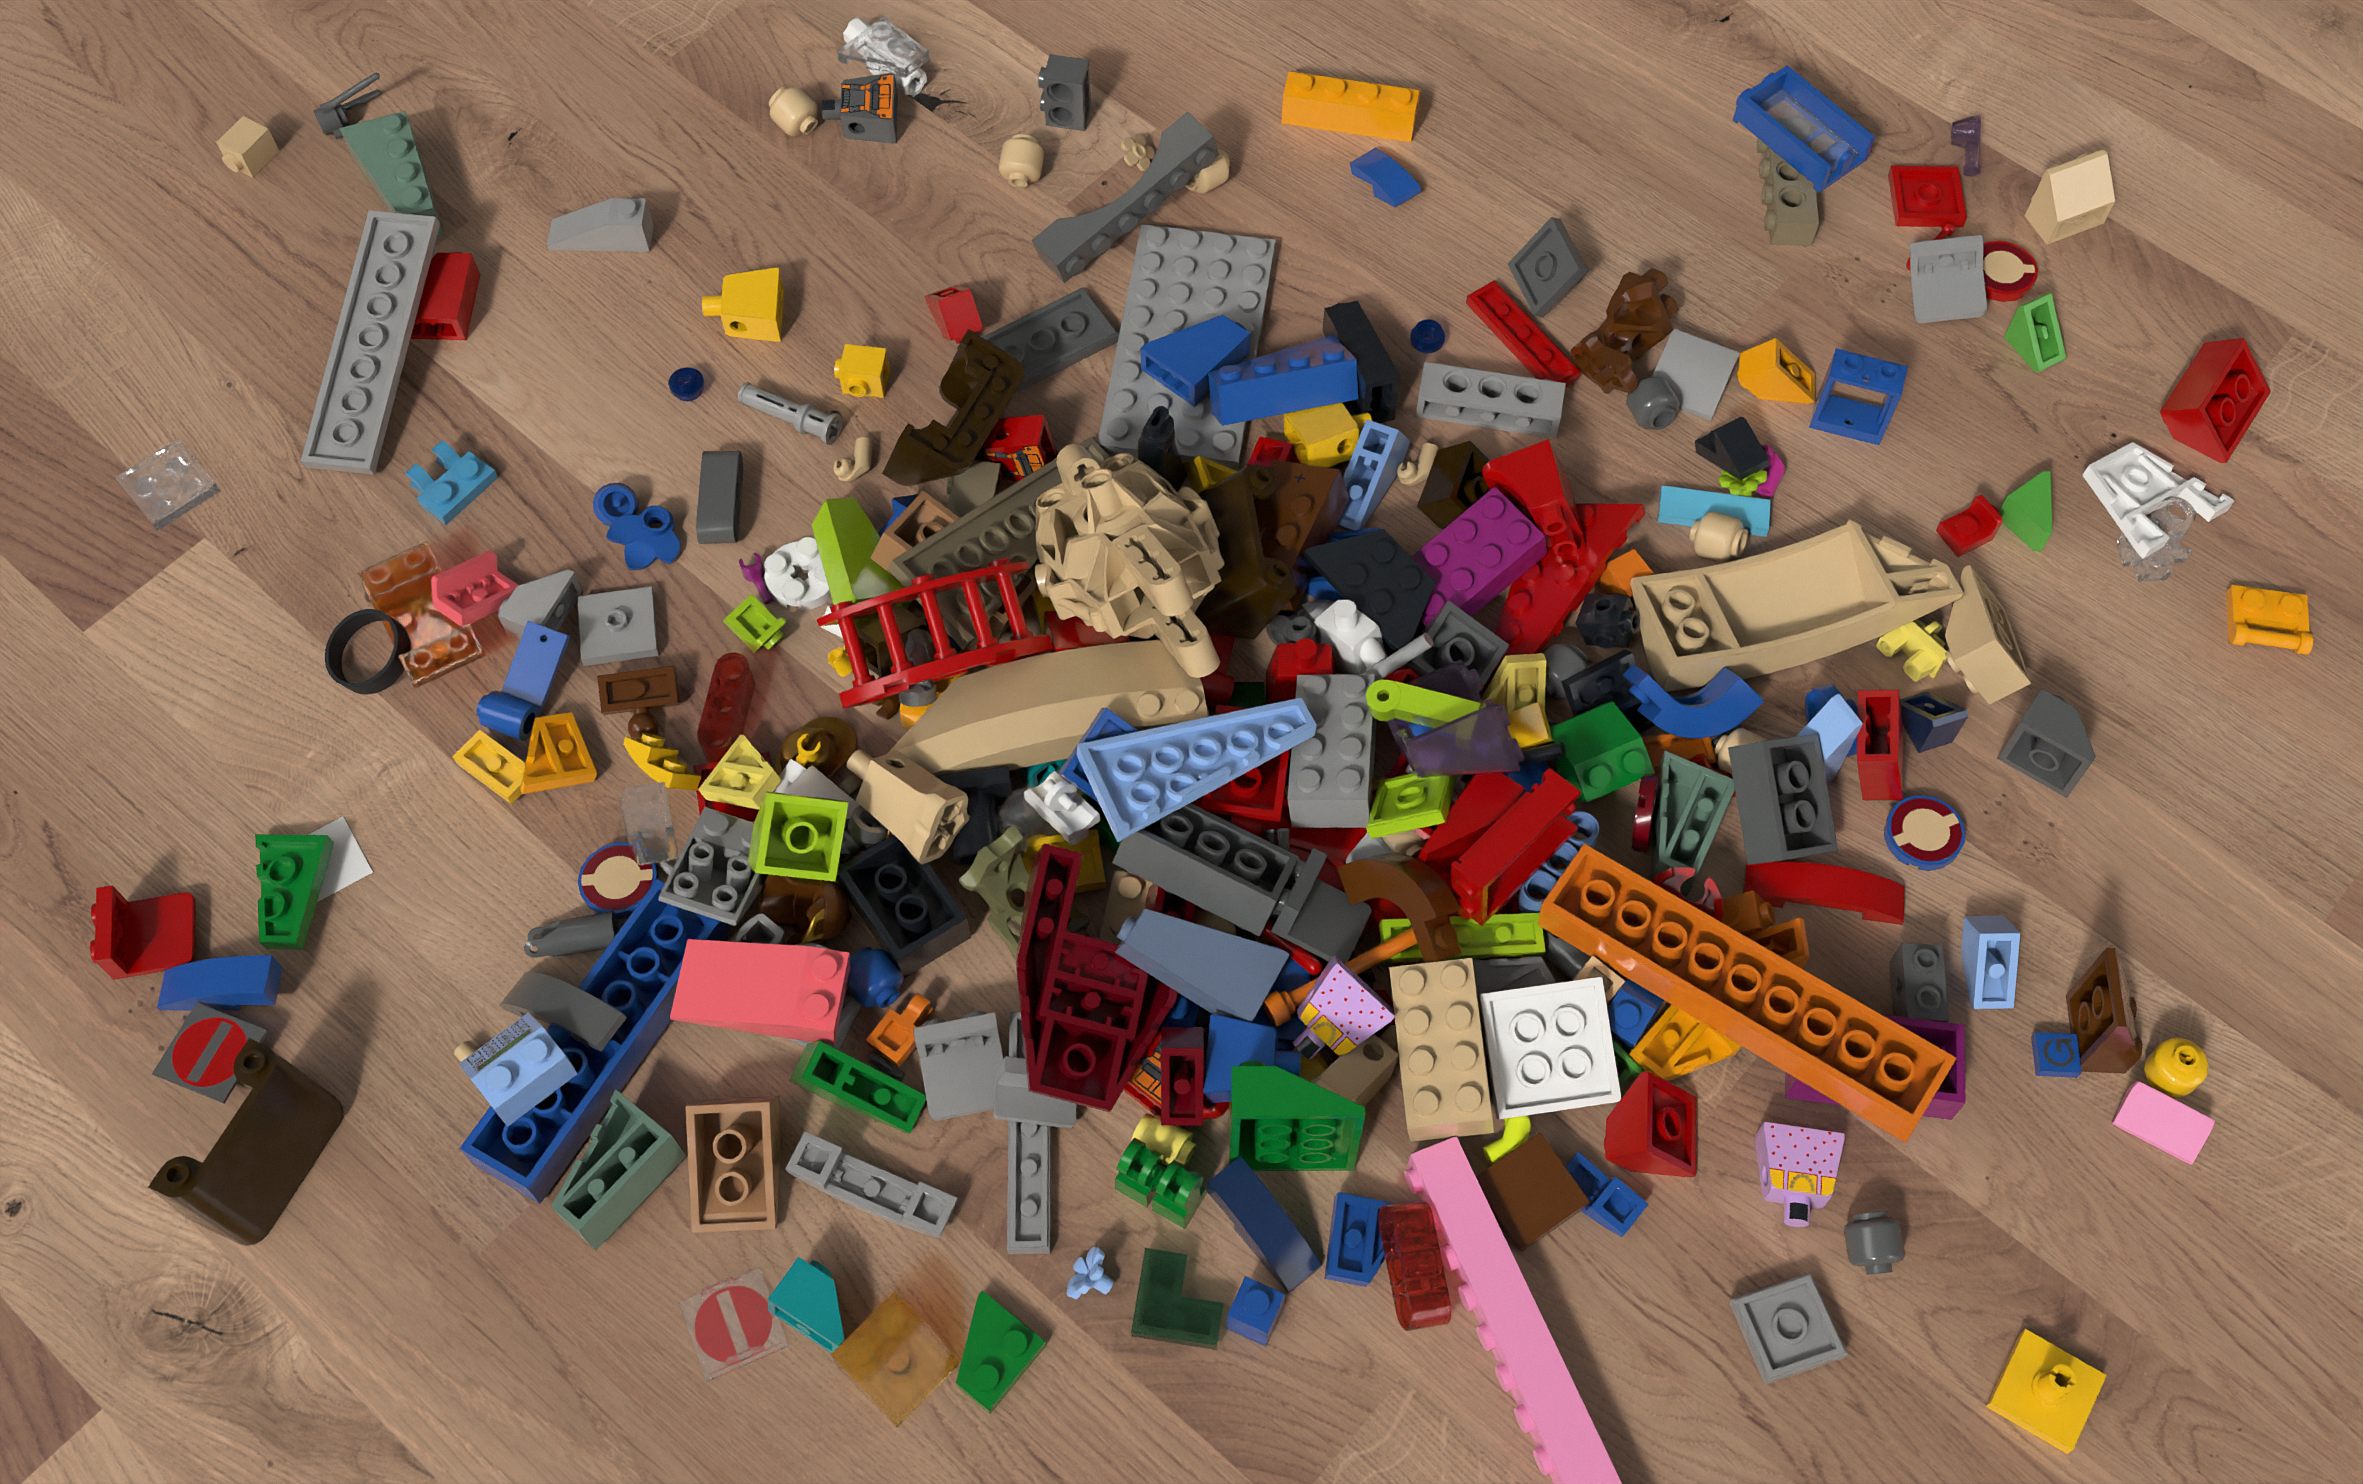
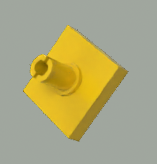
M2024 1329L2019 1334L1985 1407L2064 1453L2069 1454L2074 1450L2107 1375L2031 1331Z

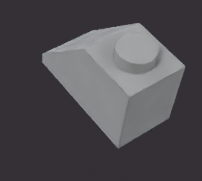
M565 570L516 586L511 596L502 602L499 609L498 618L506 634L521 640L527 621L558 631L578 600L577 596H580L583 592L575 572Z

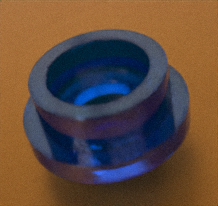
M1429 319L1422 320L1411 330L1410 342L1420 352L1434 353L1443 347L1445 333L1438 322Z
M686 367L675 371L670 376L668 385L675 397L688 402L697 399L702 394L705 382L700 371Z

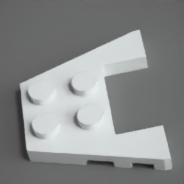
M2132 442L2090 464L2082 476L2138 555L2143 559L2163 548L2170 539L2146 515L2177 498H2181L2209 522L2227 512L2235 502L2225 494L2218 498L2204 490L2206 483L2195 477L2186 480L2171 471L2174 465Z

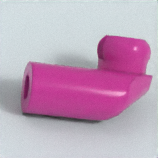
M1765 444L1761 446L1769 459L1770 466L1763 469V471H1767V480L1759 484L1756 491L1764 498H1771L1785 473V467L1772 447Z

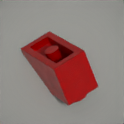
M954 285L924 296L945 339L955 340L956 344H959L968 329L974 333L983 330L971 289Z

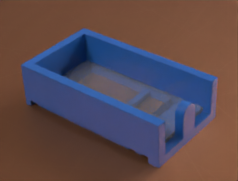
M1788 65L1776 73L1768 74L1760 84L1752 89L1744 90L1736 100L1737 107L1733 121L1735 123L1740 122L1800 174L1804 175L1807 180L1814 184L1813 188L1819 193L1867 161L1875 137Z

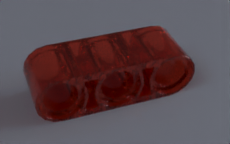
M736 652L722 655L717 660L697 730V739L708 763L720 761L739 735L743 734L755 688L754 678L747 659L742 654ZM740 674V676L735 679H729L733 675ZM733 707L726 712H720L723 708ZM717 740H724L721 744L711 745Z
M1425 1200L1383 1205L1379 1211V1228L1396 1315L1400 1326L1405 1331L1447 1325L1451 1319V1302L1434 1218L1429 1204Z

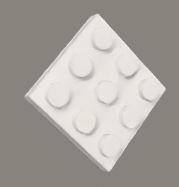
M1602 977L1477 994L1496 1119L1614 1103L1621 1100Z

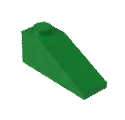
M820 1040L806 1045L789 1080L825 1100L907 1134L911 1133L926 1101L925 1094Z

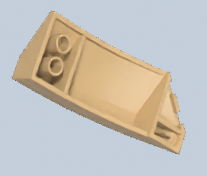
M1850 519L1843 526L1770 552L1698 569L1634 577L1630 582L1635 608L1640 617L1639 626L1647 662L1656 682L1666 692L1706 686L1723 667L1729 669L1742 679H1747L1802 665L1878 638L1960 599L1964 592L1947 564L1934 558L1929 563L1910 554L1912 548L1884 535L1880 540L1864 533L1861 529L1862 525Z
M1160 640L1107 644L1032 656L957 678L888 753L897 750L934 776L1009 767V771L1069 758L1102 707L1108 708L1138 731L1209 716L1200 677L1189 676Z

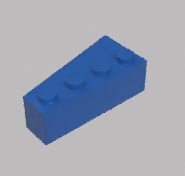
M1334 335L1235 365H1226L1219 370L1208 373L1211 412L1222 426L1358 399L1356 358Z

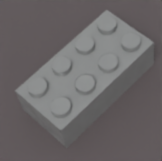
M1375 674L1297 675L1296 699L1302 698L1317 725L1315 736L1291 749L1287 800L1292 828H1366L1372 808L1377 719L1369 712L1366 691L1375 682Z

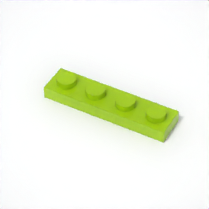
M1540 913L1493 915L1483 926L1479 925L1472 918L1468 920L1462 916L1449 917L1452 927L1456 931L1457 941L1462 954L1445 960L1542 956L1546 951L1543 928L1538 925ZM1409 919L1381 920L1379 924L1381 944L1412 928ZM1417 943L1383 961V963L1420 962L1424 960Z

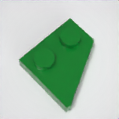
M982 1290L977 1297L956 1385L985 1411L991 1414L1044 1350L1046 1342Z

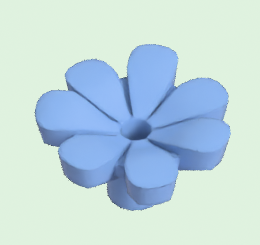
M1099 1247L1091 1248L1086 1260L1079 1257L1074 1263L1073 1270L1078 1272V1274L1073 1275L1069 1280L1066 1292L1068 1297L1078 1299L1081 1293L1086 1294L1091 1288L1107 1294L1112 1288L1114 1280L1103 1273L1102 1262L1105 1258V1253Z

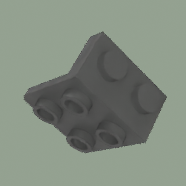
M1313 848L1306 862L1298 859L1288 881L1295 884L1293 889L1283 888L1273 908L1279 911L1280 914L1271 932L1327 961H1330L1336 955L1343 963H1346L1371 914V907L1364 902L1350 906L1346 893L1317 879L1328 855Z

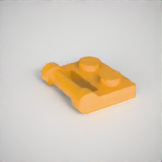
M2239 585L2230 586L2226 592L2229 644L2243 646L2245 643L2287 648L2293 649V652L2303 655H2308L2311 652L2313 635L2309 629L2307 595ZM2248 626H2249V627H2256V628H2264V629L2278 630V631H2285V632H2292V634L2272 632V631H2265V630H2257V629H2250V628H2248Z

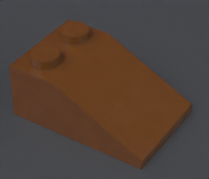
M2106 948L2066 995L2071 1034H2077L2082 1072L2125 1074L2142 1055V1040L2139 1035H2136L2134 1025L2137 1006L2135 999L2130 997L2128 980L2116 949Z

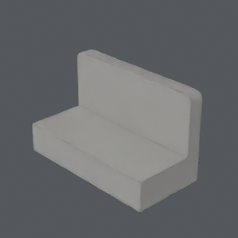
M1008 1056L1004 1058L995 1072L993 1108L995 1119L1069 1129L1073 1128L1076 1124L1077 1104L1029 1092L1025 1059Z

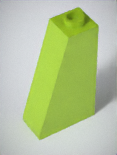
M825 499L811 525L833 605L845 601H852L854 605L905 588L895 576L871 559L881 537L857 499ZM912 600L894 606H902L907 610Z

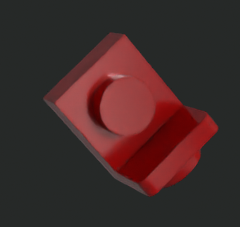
M1981 494L1973 499L1968 509L1940 522L1936 532L1953 553L1960 557L1992 541L2003 519L1997 508L1990 504Z

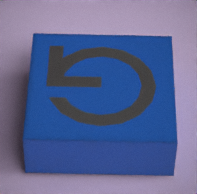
M2034 1033L2031 1041L2036 1076L2077 1078L2082 1073L2077 1034Z

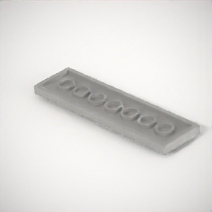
M368 211L300 461L306 468L375 475L440 227L436 217Z

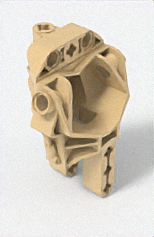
M1071 444L1065 446L1057 455L1056 460L1062 483L1047 490L1036 500V551L1041 564L1035 565V578L1041 594L1044 597H1050L1059 618L1062 620L1077 616L1087 626H1093L1095 631H1105L1114 639L1120 635L1149 639L1156 634L1189 676L1199 678L1211 674L1218 668L1220 660L1206 627L1197 618L1195 612L1207 593L1214 588L1215 584L1222 581L1217 570L1224 566V561L1218 544L1220 533L1207 502L1202 500L1189 487H1182L1176 492L1165 478L1129 453L1114 455L1098 464L1081 445ZM1138 586L1140 587V589H1138V590H1135V591L1133 590L1134 588H1136V587H1138Z

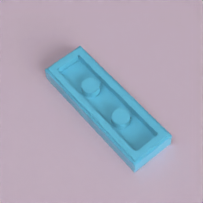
M1662 485L1659 493L1657 522L1692 527L1696 520L1701 521L1705 514L1715 511L1739 518L1743 522L1744 529L1748 530L1749 535L1766 537L1769 531L1771 500Z

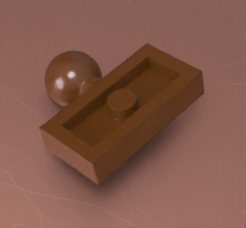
M674 666L597 676L601 713L609 715L633 711L634 716L628 722V733L632 738H642L643 733L657 735L659 729L658 722L653 715L649 714V709L680 705L677 673Z

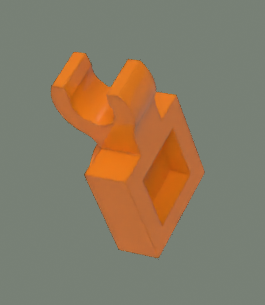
M917 993L901 1015L890 1009L865 1040L867 1045L900 1068L916 1048L913 1028H917L926 1022L934 1011L930 1007L931 1001Z

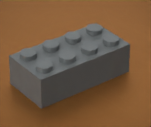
M1189 803L1122 839L1112 863L1133 875H1137L1163 888L1169 893L1199 906L1207 912H1211L1235 924L1243 930L1260 936L1299 857Z

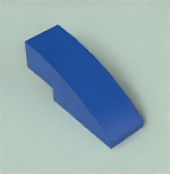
M272 955L221 957L172 967L165 971L157 1008L159 1010L192 1011L198 1002L218 1011H240L241 1005H275L283 967Z

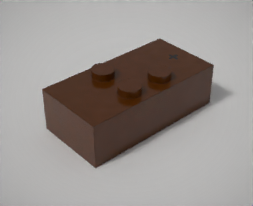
M1274 459L1270 467L1274 469L1276 489L1267 499H1254L1264 557L1275 558L1284 562L1291 570L1294 578L1296 594L1281 610L1295 612L1315 571L1313 565L1304 557V552L1310 547L1329 542L1350 497L1340 470Z

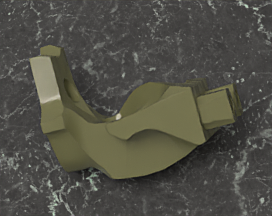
M1013 824L996 841L978 851L971 868L959 878V882L964 888L978 892L985 899L992 912L987 920L992 930L1006 944L1016 961L1024 905L1021 907L1014 905L1011 900V893L1018 888L1022 889L1026 894L1030 874L1026 871L1021 857L1028 849L1026 841ZM1071 906L1066 931L1090 937L1086 932L1090 922L1089 917L1082 914L1074 906Z

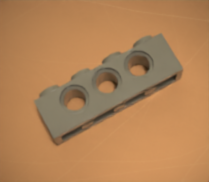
M1776 119L1801 141L1810 136L1807 120ZM1757 138V153H1762L1759 177L1765 181L1761 200L1762 204L1767 205L1764 216V230L1769 231L1770 244L1812 246L1819 226L1814 184Z

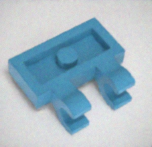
M441 440L431 449L438 456L436 462L447 470L440 478L434 481L417 464H414L407 470L405 475L412 480L410 485L417 492L421 493L417 497L420 506L447 525L498 477L493 468L470 451L461 458L450 445Z

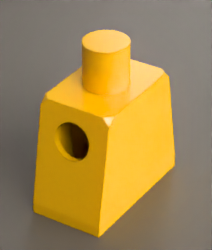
M768 268L726 275L723 278L722 295L702 297L703 316H721L725 334L728 336L781 342L784 286L780 269Z
M1342 402L1283 414L1284 438L1287 443L1293 444L1294 453L1301 464L1329 468L1351 459L1366 420L1372 421L1369 413L1351 416Z

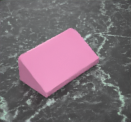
M2136 1081L2127 1089L2112 1124L2192 1165L2211 1133L2215 1120L2142 1082Z

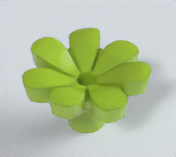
M1762 469L1739 480L1722 470V476L1718 477L1720 486L1729 488L1732 495L1752 497V491L1758 489V484L1766 482L1767 471Z

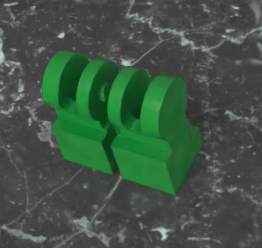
M1133 1138L1117 1165L1116 1170L1119 1173L1115 1178V1190L1145 1207H1148L1152 1200V1211L1186 1229L1206 1195V1189L1201 1186L1204 1176L1193 1170L1191 1172L1186 1171L1182 1164L1176 1160H1173L1166 1167L1161 1164L1164 1157L1162 1152L1156 1149L1151 1151L1146 1147V1143Z

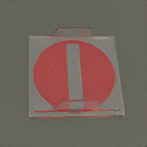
M760 1268L736 1278L729 1277L703 1288L701 1293L679 1302L707 1382L789 1346L779 1318L768 1312V1297L770 1294Z

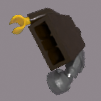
M893 606L908 661H913L914 667L929 663L931 660L933 661L936 649L926 616L917 617L902 606ZM876 611L855 619V626L868 669L881 678L892 674L890 668L893 667V662L878 612ZM845 645L842 648L837 647L829 652L828 663L839 676L845 677L853 671ZM932 679L910 685V690L899 693V701L903 705L910 707L925 706L937 699L936 682H932Z

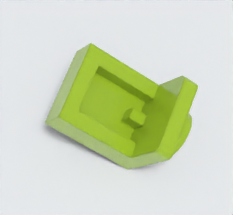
M752 593L723 620L754 653L762 646L767 650L772 648L784 636L780 629L787 622L782 616L777 620Z

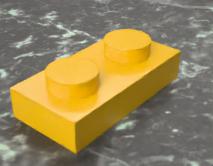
M479 730L452 756L456 764L511 805L522 795L520 789L525 762L483 731Z

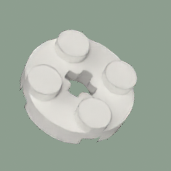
M805 537L799 541L788 543L766 558L764 563L766 586L773 600L779 605L786 608L787 605L798 606L799 610H811L831 599L817 543L814 538ZM798 571H809L808 579L802 580L800 577L793 579Z

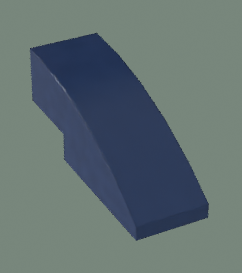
M1241 1156L1208 1181V1194L1234 1223V1230L1288 1294L1321 1268L1319 1260L1296 1226Z

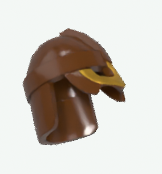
M768 875L762 887L760 914L766 915L777 926L793 927L796 932L786 941V945H803L808 942H820L833 938L841 933L852 919V914L848 910L847 896L837 882Z

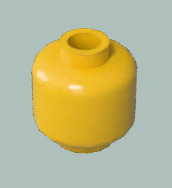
M2181 1037L2169 1038L2161 1042L2147 1057L2144 1072L2146 1080L2152 1088L2171 1098H2178L2192 1093L2202 1084L2208 1075L2209 1063L2201 1047L2193 1041Z

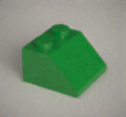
M1609 701L1549 727L1553 741L1549 742L1548 745L1563 742L1566 749L1565 757L1554 759L1559 775L1581 791V795L1574 802L1592 801L1640 780L1644 774L1652 775L1655 773L1642 737L1613 701Z

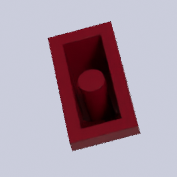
M1161 1027V1125H1203V1027Z

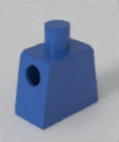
M1210 1014L1204 1095L1207 1103L1230 1101L1231 1066H1239L1245 1061H1261L1266 1066H1277L1300 1077L1302 1053L1278 1050L1279 1038L1277 1030L1272 1027Z

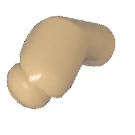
M867 437L857 438L855 441L854 457L850 460L842 458L841 461L837 460L835 462L833 471L840 481L853 482L870 470L873 441Z
M1425 443L1421 447L1418 462L1413 464L1409 461L1407 466L1404 462L1401 463L1397 468L1400 482L1406 486H1415L1426 481L1437 450H1439L1438 446Z

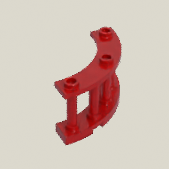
M1008 557L990 562L986 568L935 579L933 574H927L912 579V586L854 605L852 601L832 605L830 607L831 613L818 618L817 623L818 626L839 624L855 677V680L852 681L853 688L839 693L842 707L849 708L869 705L910 690V685L932 679V682L967 673L968 668L986 664L987 668L1037 656L1052 650L1053 645L1049 634L1034 637L1033 632L1028 631L1012 580L1013 575L1029 569L1027 561L1011 563ZM997 581L1013 636L1010 637V642L999 644L998 638L993 637L978 584ZM962 587L978 643L975 644L976 650L957 654L956 649L951 648L935 594ZM920 598L936 654L933 655L935 661L914 667L913 661H908L892 606ZM876 611L878 612L893 662V667L890 668L892 674L879 679H875V676L869 673L854 622L855 619Z

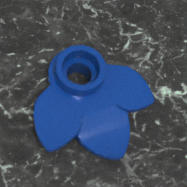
M650 506L640 515H625L619 518L610 527L606 535L609 541L626 545L624 554L629 570L645 569L656 558L664 563L671 564L680 551L679 539L673 532L675 526L674 518L668 510L660 506ZM658 522L662 524V527L650 528V525Z

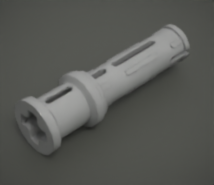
M749 382L744 383L739 390L738 401L740 404L747 405L793 424L798 433H810L820 437L822 442L827 445H832L841 433L843 419L839 414L833 413L829 415L817 410V407L812 403L800 405L756 387Z

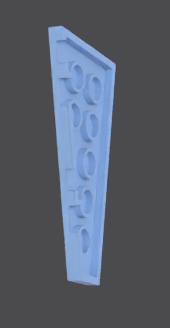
M1302 698L1080 743L1077 744V757L1117 842L1315 736L1317 724Z

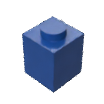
M1245 1276L1227 1315L1226 1329L1266 1347L1283 1309L1285 1294Z

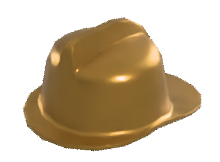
M821 717L811 720L785 738L775 762V772L778 776L789 760H795L798 756L797 741L806 733L809 734V740L803 749L812 751L820 741L821 755L816 761L807 762L804 767L808 769L814 766L829 780L855 752L857 739L852 727L847 722L836 717Z

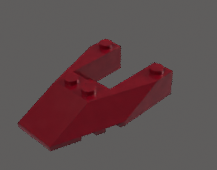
M1044 843L1033 859L1025 894L1016 955L1028 1091L1110 1112L1136 1070L1137 1064L1147 1047L1159 1031L1158 1029L1167 1013L1176 1002L1178 992L1115 953L1119 946L1118 944L1066 931L1083 854ZM1152 884L1148 890L1144 909L1192 922L1195 904Z

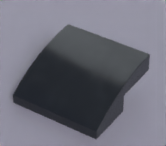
M1624 649L1561 681L1574 716L1613 701L1638 733L1655 726L1654 723L1637 711L1642 703L1628 691L1633 685L1623 676L1633 664L1637 666L1633 652Z

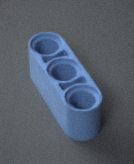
M1577 811L1567 817L1568 820L1578 827L1576 833L1584 834L1587 839H1577L1572 836L1521 887L1518 899V907L1521 913H1540L1541 904L1545 899H1535L1529 893L1541 892L1547 897L1566 870V868L1556 869L1550 863L1560 862L1568 867L1584 843L1595 849L1599 833V823L1594 816L1584 811Z

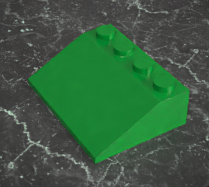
M1245 1061L1239 1066H1231L1228 1120L1229 1164L1241 1156L1253 1171H1354L1365 1119L1364 1106L1277 1066H1266L1261 1061Z

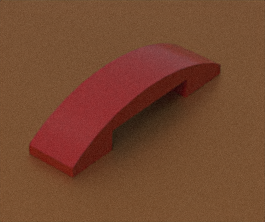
M1766 862L1745 865L1743 893L1754 890L1765 902L1768 901L1772 907L1783 908L1785 902L1862 912L1863 920L1898 925L1904 923L1905 886L1885 877L1861 870L1819 863Z

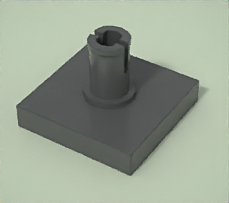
M1551 217L1508 263L1533 315L1544 317L1574 285L1580 283L1582 277L1588 272L1561 219Z

